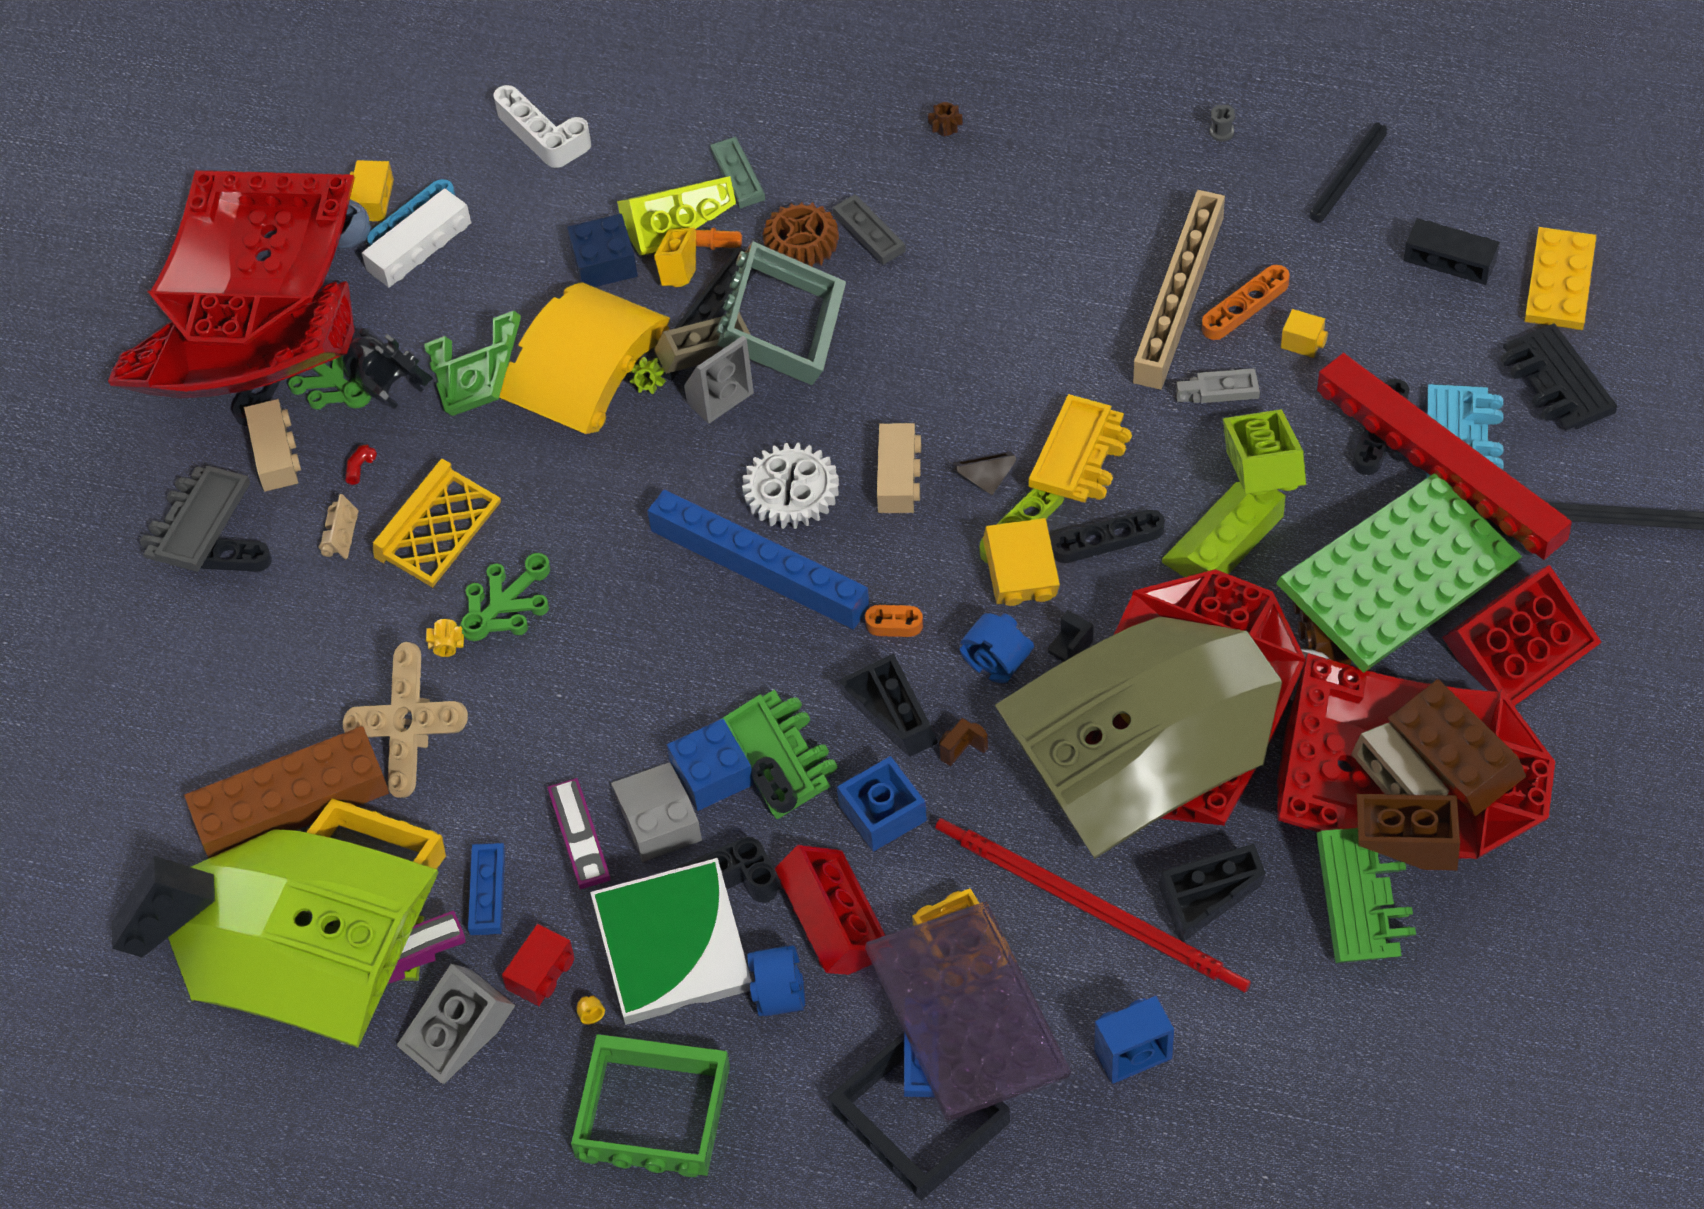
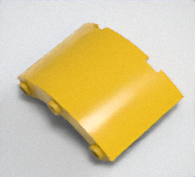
M583 282L569 286L564 289V295L560 299L556 297L551 299L525 332L518 344L522 350L516 362L510 361L507 367L499 398L584 434L599 432L605 423L607 408L626 374L632 371L638 359L647 351L656 347L663 332L669 330L668 323L670 318Z

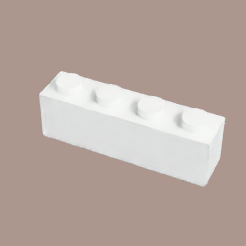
M444 188L362 252L366 270L388 288L471 224L467 204Z

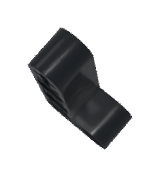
M753 837L738 839L671 869L674 870L718 858L720 868L725 869L722 871L726 890L743 882L753 900L761 903L774 899L778 891L775 869L761 843ZM748 855L755 856L751 859H743L745 856ZM761 880L768 881L765 884H757V882Z

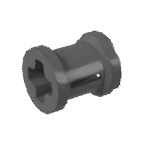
M1229 105L1213 107L1211 110L1213 124L1210 126V136L1216 141H1228L1234 136L1232 122L1235 120V110Z

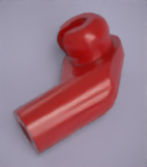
M360 445L348 458L345 481L348 484L356 485L360 482L361 466L364 461L372 463L377 455L375 448H370L368 445Z

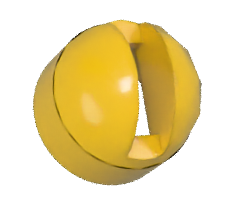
M584 996L577 1002V1015L583 1024H594L601 1020L605 1014L601 1001L595 996Z

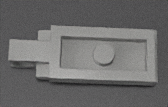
M1255 369L1197 373V377L1190 378V381L1176 382L1177 402L1211 403L1259 399L1260 395Z

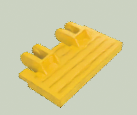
M1068 394L1029 477V487L1084 503L1088 497L1095 498L1096 500L1105 498L1107 493L1105 486L1111 484L1113 475L1101 469L1107 454L1118 457L1124 455L1126 451L1124 444L1130 442L1132 432L1128 428L1120 426L1124 413L1111 410L1112 406Z

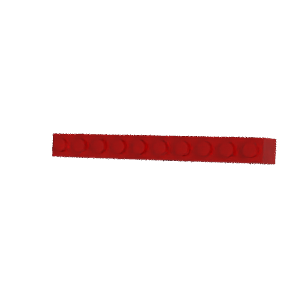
M1344 352L1319 371L1317 391L1320 392L1323 398L1332 401L1346 415L1352 416L1364 425L1367 431L1376 434L1391 449L1397 450L1408 458L1414 466L1420 467L1429 475L1435 473L1439 478L1445 480L1462 500L1475 508L1482 517L1488 518L1499 526L1506 535L1512 536L1523 544L1530 553L1536 554L1545 560L1569 539L1572 525L1570 519Z

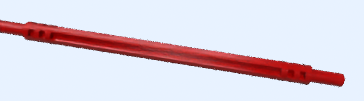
M943 818L938 820L935 829L961 842V847L1214 981L1218 978L1244 993L1249 989L1251 981L1223 967V962L970 829L965 831Z

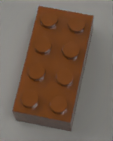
M1439 679L1388 718L1393 727L1435 775L1475 816L1526 777L1518 756Z

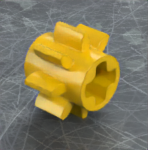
M450 619L436 621L434 629H426L428 649H433L434 654L440 657L454 655L456 647H464L462 627H457L456 622Z

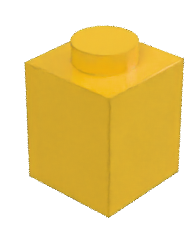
M1292 309L1282 330L1281 348L1314 358L1318 348L1323 349L1327 341L1328 332L1324 331L1325 318Z

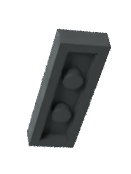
M856 194L833 207V215L882 265L906 252L905 243Z

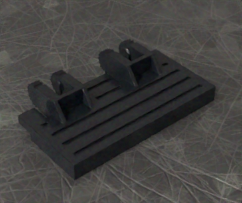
M1555 323L1504 343L1503 348L1506 353L1501 356L1500 361L1507 367L1518 363L1510 371L1514 379L1528 376L1527 380L1537 392V395L1532 398L1531 403L1536 408L1549 405L1541 413L1545 421L1559 418V423L1566 431L1573 427L1579 429L1616 413L1617 404Z

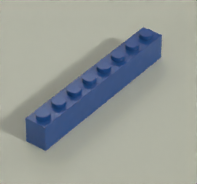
M663 490L647 510L652 532L853 630L870 608L868 587L667 490Z

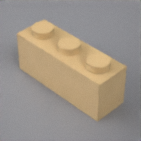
M279 399L244 407L257 472L264 492L298 484L296 472L301 471L298 455H292L291 449L296 448L293 432H287V427L292 426L288 409L282 410Z
M915 423L879 424L878 513H914V501H920V483H915V477L921 476L920 459H915V454L921 453V435H915Z

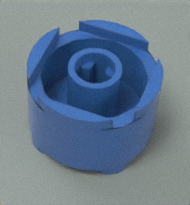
M984 613L961 640L960 644L963 645L960 647V653L965 661L978 673L984 669L991 674L988 678L991 681L1007 683L1035 646L1029 638L1016 628L1017 622L1010 615L1004 613L1000 617L995 614Z
M783 946L748 953L750 972H754L755 982H750L752 1001L756 1002L758 1015L766 1017L804 1011L805 989L803 975L800 973L798 965H794L795 963H800L796 946Z

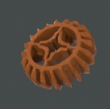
M802 201L800 205L794 206L790 202L789 208L780 206L779 213L772 212L770 219L766 220L763 232L765 247L811 267L815 263L822 266L823 259L830 260L832 252H836L839 240L838 225L836 220L833 219L831 212H826L823 206L816 208L813 202L806 206ZM817 231L821 233L820 236L816 235ZM782 235L786 237L784 241L781 239Z

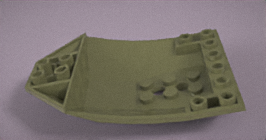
M1160 616L1129 627L1078 653L995 704V707L1094 859L1176 808L1261 765L1263 766L1282 680L1247 631ZM1120 713H1125L1131 718L1130 725L1122 730L1116 729L1113 726L1114 717ZM1089 732H1101L1103 734L1101 741L1095 745L1087 744L1085 738Z

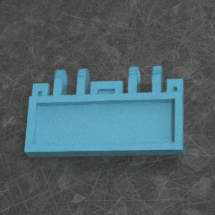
M1428 384L1427 414L1502 469L1503 460L1498 456L1503 453V445L1499 442L1488 441V425H1497L1503 420V412L1499 411L1503 405L1502 396L1488 394V387ZM1426 472V479H1427V478L1430 477L1431 475H1429V474Z

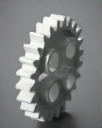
M785 443L783 450H779L774 445L772 454L763 450V459L754 457V466L746 467L747 475H743L744 485L742 486L746 506H750L752 514L758 513L760 521L769 517L770 526H773L777 521L781 522L782 529L786 527L787 522H791L794 529L797 528L799 521L809 526V518L812 517L819 521V512L828 514V505H835V496L839 495V479L836 474V466L831 465L830 457H822L821 450L812 454L811 445L806 447L805 450H801L800 443H797L794 449H790L788 443ZM793 466H796L794 469V480L791 483V470ZM791 486L790 503L786 506V502L788 500L787 491H789Z

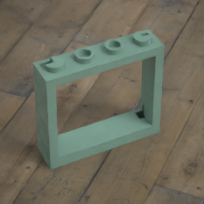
M752 241L746 252L741 251L737 258L736 266H739V270L734 273L729 285L733 291L732 294L728 295L723 306V310L727 312L726 316L721 318L717 327V332L720 333L717 345L725 348L744 336L747 339L749 359L813 385L824 369L846 281ZM751 267L823 298L808 359L734 328Z

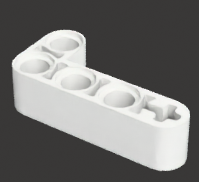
M504 85L495 90L494 100L500 120L548 166L554 168L562 167L590 149L591 139L588 123L585 119L574 117L556 127L515 87Z

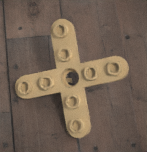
M410 642L401 643L393 655L391 705L352 707L343 718L344 732L363 726L368 738L390 737L388 789L394 797L398 798L410 796L415 789L417 748L428 747L427 735L458 733L463 730L468 720L467 709L460 702H430L429 699L420 698L421 651L416 644ZM408 712H411L412 720L404 718Z

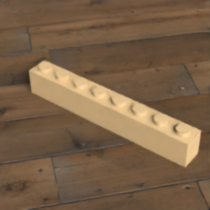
M1201 190L1196 192L1134 360V384L1162 390L1224 218V195Z

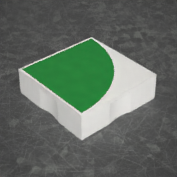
M718 858L590 892L625 1025L668 1014L688 1004L708 1003L750 991V982L752 981Z

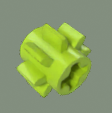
M642 357L639 365H634L632 372L635 373V376L630 380V383H635L639 387V393L643 390H649L651 394H654L657 390L656 385L663 386L666 382L661 377L665 371L657 363L658 358H655L653 361H647L645 357ZM647 372L650 373V379L646 377Z

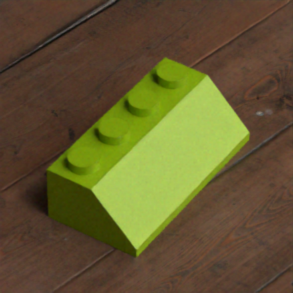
M1236 482L1162 558V563L1183 577L1214 569L1229 574L1284 517L1286 495L1277 489L1269 490L1263 495L1245 494L1241 483Z

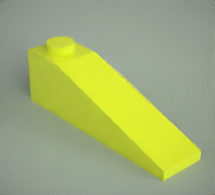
M728 176L617 201L619 213L623 216L630 241L639 255H645L658 250L668 230L693 227L697 229L735 205L736 200L731 177Z

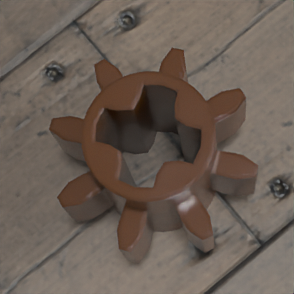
M942 102L933 106L934 113H928V123L932 125V132H937L941 136H950L953 133H957V125H963V116L959 113L958 105L954 106L949 102Z

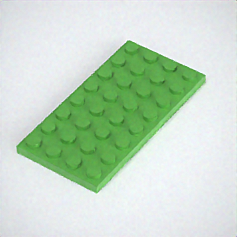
M1434 473L1282 575L1276 584L1364 673L1519 562L1522 556L1466 501L1462 500L1445 480L1439 478Z

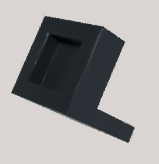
M1067 610L1061 617V632L1049 645L1048 653L1065 662L1086 650L1093 642V624Z

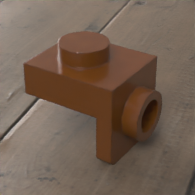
M961 718L951 731L947 730L942 735L939 741L941 761L951 767L969 745L985 753L988 749V734L979 724L970 723Z

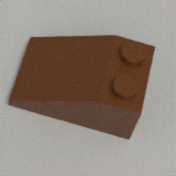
M1357 794L1358 846L1423 870L1458 871L1460 837L1457 796Z

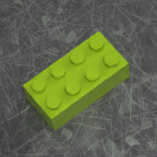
M1282 409L1223 418L1226 452L1245 494L1263 495L1269 490L1276 489L1291 491L1297 489L1298 486L1306 485L1303 450Z

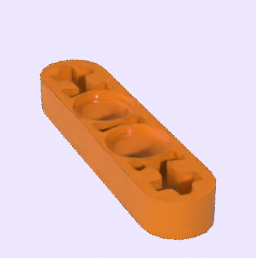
M1282 265L1267 267L1208 311L1202 319V334L1211 340H1219L1225 337L1285 292L1289 286L1290 279L1288 269ZM1251 291H1260L1264 295L1261 298H1252L1249 296V293ZM1239 306L1243 311L1239 314H1233L1228 311V308Z

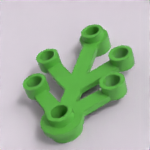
M343 356L333 359L332 369L325 363L312 368V370L320 375L319 377L303 378L302 376H294L288 382L290 391L296 395L304 393L306 389L336 387L340 390L327 393L315 390L309 393L307 399L310 407L313 409H321L328 403L342 402L350 408H361L367 405L372 397L365 392L354 378H352V382H348L344 378ZM298 383H301V384H302V385L299 386V387H294L295 384H298ZM321 398L319 401L313 402L314 399Z
M534 553L528 556L525 560L526 571L503 593L502 582L506 578L504 567L501 564L490 565L486 571L490 582V605L483 612H481L480 603L485 598L483 586L479 583H472L467 586L465 592L469 601V613L463 617L460 623L465 639L478 641L485 638L489 632L510 630L514 635H523L527 632L528 624L525 616L517 614L509 619H494L499 613L531 610L533 614L541 616L548 612V600L543 595L515 599L534 580H543L550 572V564L546 555ZM500 572L499 575L492 576L493 573ZM475 591L480 592L477 595H471ZM538 603L544 604L541 607H535V605ZM516 623H523L520 627L514 626Z

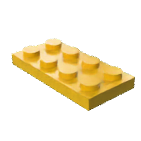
M1543 227L1538 228L1524 322L1543 325L1555 323L1557 327L1583 330L1596 235Z

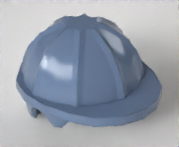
M351 199L337 246L341 249L354 248L366 241L371 230L367 210Z

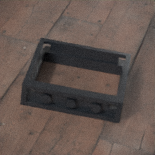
M903 1032L830 1094L828 1102L829 1110L922 1201L1010 1123V1108L1003 1102V1097L1000 1094L996 1093L994 1095L986 1087L984 1079L975 1071L971 1073L963 1065L961 1057L953 1049L948 1051L940 1043L941 1041L938 1037V1068L973 1100L990 1119L925 1175L853 1104V1102L904 1060Z

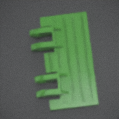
M774 689L764 696L758 695L721 719L725 720L749 761L751 769L755 762L763 757L773 758L780 765L798 796L797 803L792 809L794 810L831 787L826 778L835 772L838 767L833 759H829L806 771L828 755L829 750L824 744L808 750L809 747L799 732L810 721V717L806 712H799L780 724L781 721L797 712L802 704L797 697L782 702ZM767 768L764 770V773L770 782L774 778L771 775V770ZM780 788L775 791L779 801L783 802L786 799L785 794ZM762 794V796H763L764 800L766 801V803H767L769 809L771 810L772 814L774 815V817H775L776 819H779V818H781L782 816H784L785 814L789 813V812H786V813L776 812V811L770 806V804L767 802V800L765 799L764 795Z
M1358 828L1325 830L1316 833L1335 962L1345 963L1401 957L1400 942L1386 943L1385 939L1415 936L1416 930L1415 927L1410 926L1389 929L1388 918L1409 917L1413 915L1412 907L1381 909V906H1392L1394 902L1390 877L1376 878V874L1406 870L1405 863L1395 861L1379 864L1377 852L1358 846Z

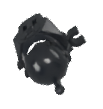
M367 328L360 330L359 334L361 337L351 341L347 354L342 357L347 375L354 378L368 395L373 398L375 397L392 409H395L398 403L389 397L388 392L391 385L402 376H409L410 384L420 392L424 390L420 385L425 387L433 379L431 375L417 365L419 360L407 350L404 353L399 351V343L394 338L386 334L385 338L388 342L384 344L370 334Z

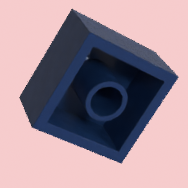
M622 214L567 227L571 250L581 282L598 287L638 277L634 252Z

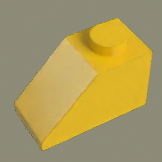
M695 227L667 231L654 255L662 286L682 287L689 284L696 271Z

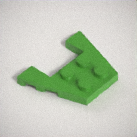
M511 311L493 318V344L453 360L452 340L444 336L425 343V351L431 357L432 362H430L432 371L436 373L438 379L436 385L446 413L454 416L499 400L521 319L520 314Z

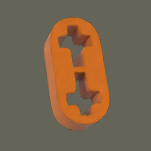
M874 605L865 613V624L868 632L875 636L913 637L918 635L923 629V615L920 609L914 606ZM877 617L883 618L880 624L875 623ZM907 618H913L912 624H906Z

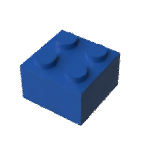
M720 719L667 744L670 763L697 811L754 785L751 765L724 719Z
M891 756L837 786L839 807L873 852L927 821L925 800Z
M1157 996L1149 999H1138L1131 1003L1128 1008L1118 1012L1109 1011L1095 1021L1094 1051L1111 1084L1172 1059L1174 1027Z

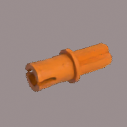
M716 228L696 230V247H710L711 250H715L716 247L737 248L742 245V234L739 231H716Z

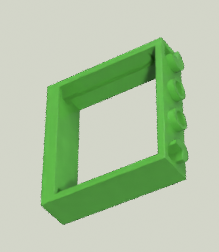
M597 1034L571 1142L575 1158H579L582 1162L589 1164L601 1161L612 1163L619 1168L638 1166L645 1167L648 1171L662 1173L667 1170L678 1172L686 1177L707 1176L730 1069L728 1052ZM608 1062L715 1076L699 1155L590 1140Z

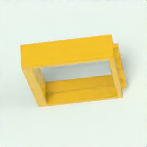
M333 798L306 832L330 838L337 827L342 826L419 852L413 862L437 869L446 857L442 835L437 834L435 831L425 830L410 825L406 821H398L383 816L379 812L369 811L352 803L342 802Z

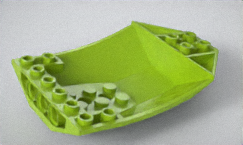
M274 829L191 866L192 868L214 874L215 901L169 936L168 939L192 1001L219 1005L269 1018L358 1048L439 872L437 869L350 842L301 831ZM300 912H311L313 918L310 924L304 927H299L295 924V918ZM329 922H340V928L337 932L333 934L324 933V928Z

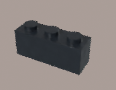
M1417 218L1406 241L1404 261L1486 285L1497 261L1500 242Z

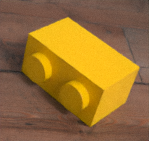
M357 160L355 170L350 172V175L355 177L350 199L359 203L367 210L369 221L383 222L386 217L394 181L389 161Z

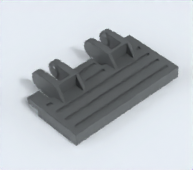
M196 466L191 475L192 479L178 478L175 486L181 492L170 491L167 496L168 502L173 506L165 518L166 523L152 521L148 530L155 536L143 535L140 540L141 546L146 549L143 554L144 557L198 572L249 487L250 480L248 476L211 466L206 468Z

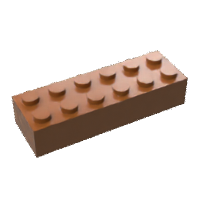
M361 726L184 794L201 843L209 859L274 829L295 831L313 824L332 798L359 806L387 795L389 791L365 729Z

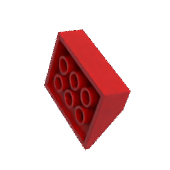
M1550 565L1532 572L1442 637L1458 662L1488 691L1500 692L1502 689L1514 706L1602 643Z

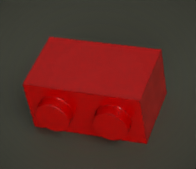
M537 924L502 974L506 990L540 1006L545 997L549 998L553 994L560 975L563 972H567L573 964L574 952L571 941Z

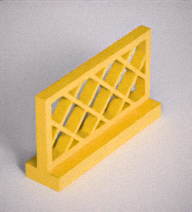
M441 458L373 542L374 558L383 564L387 560L433 588L501 503V498L452 470V464ZM455 481L464 487L465 493L448 496L447 488ZM483 498L490 503L484 509L473 510L471 499ZM467 500L469 511L452 513L450 503ZM446 503L448 514L431 517L430 509L433 505ZM471 518L472 526L468 530H455L454 520ZM450 521L452 532L435 535L433 524ZM429 525L431 536L414 538L413 530L417 526ZM454 540L455 547L452 551L438 552L437 542ZM433 543L435 554L417 555L415 545ZM412 546L414 557L401 559L395 555L399 548ZM436 561L438 568L430 576L420 570L419 563Z

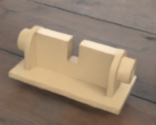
M343 494L339 495L338 502H333L328 507L325 527L328 530L323 531L322 540L319 545L321 554L326 557H331L333 553L338 552L344 559L348 558L358 517V509Z

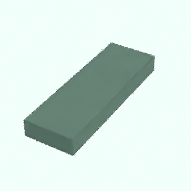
M733 137L711 144V152L723 176L731 177L735 200L739 208L764 201L765 193L737 138Z

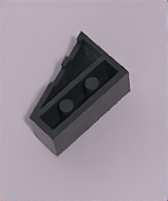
M894 653L838 680L844 697L909 757L938 743L933 729Z
M1255 844L1162 871L1159 888L1179 940L1184 942L1261 887L1266 872Z
M153 856L112 920V949L144 957L215 901L214 874Z

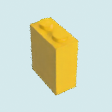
M1046 518L986 526L983 541L996 605L1015 606L1027 600L1045 602L1056 597L1060 583Z

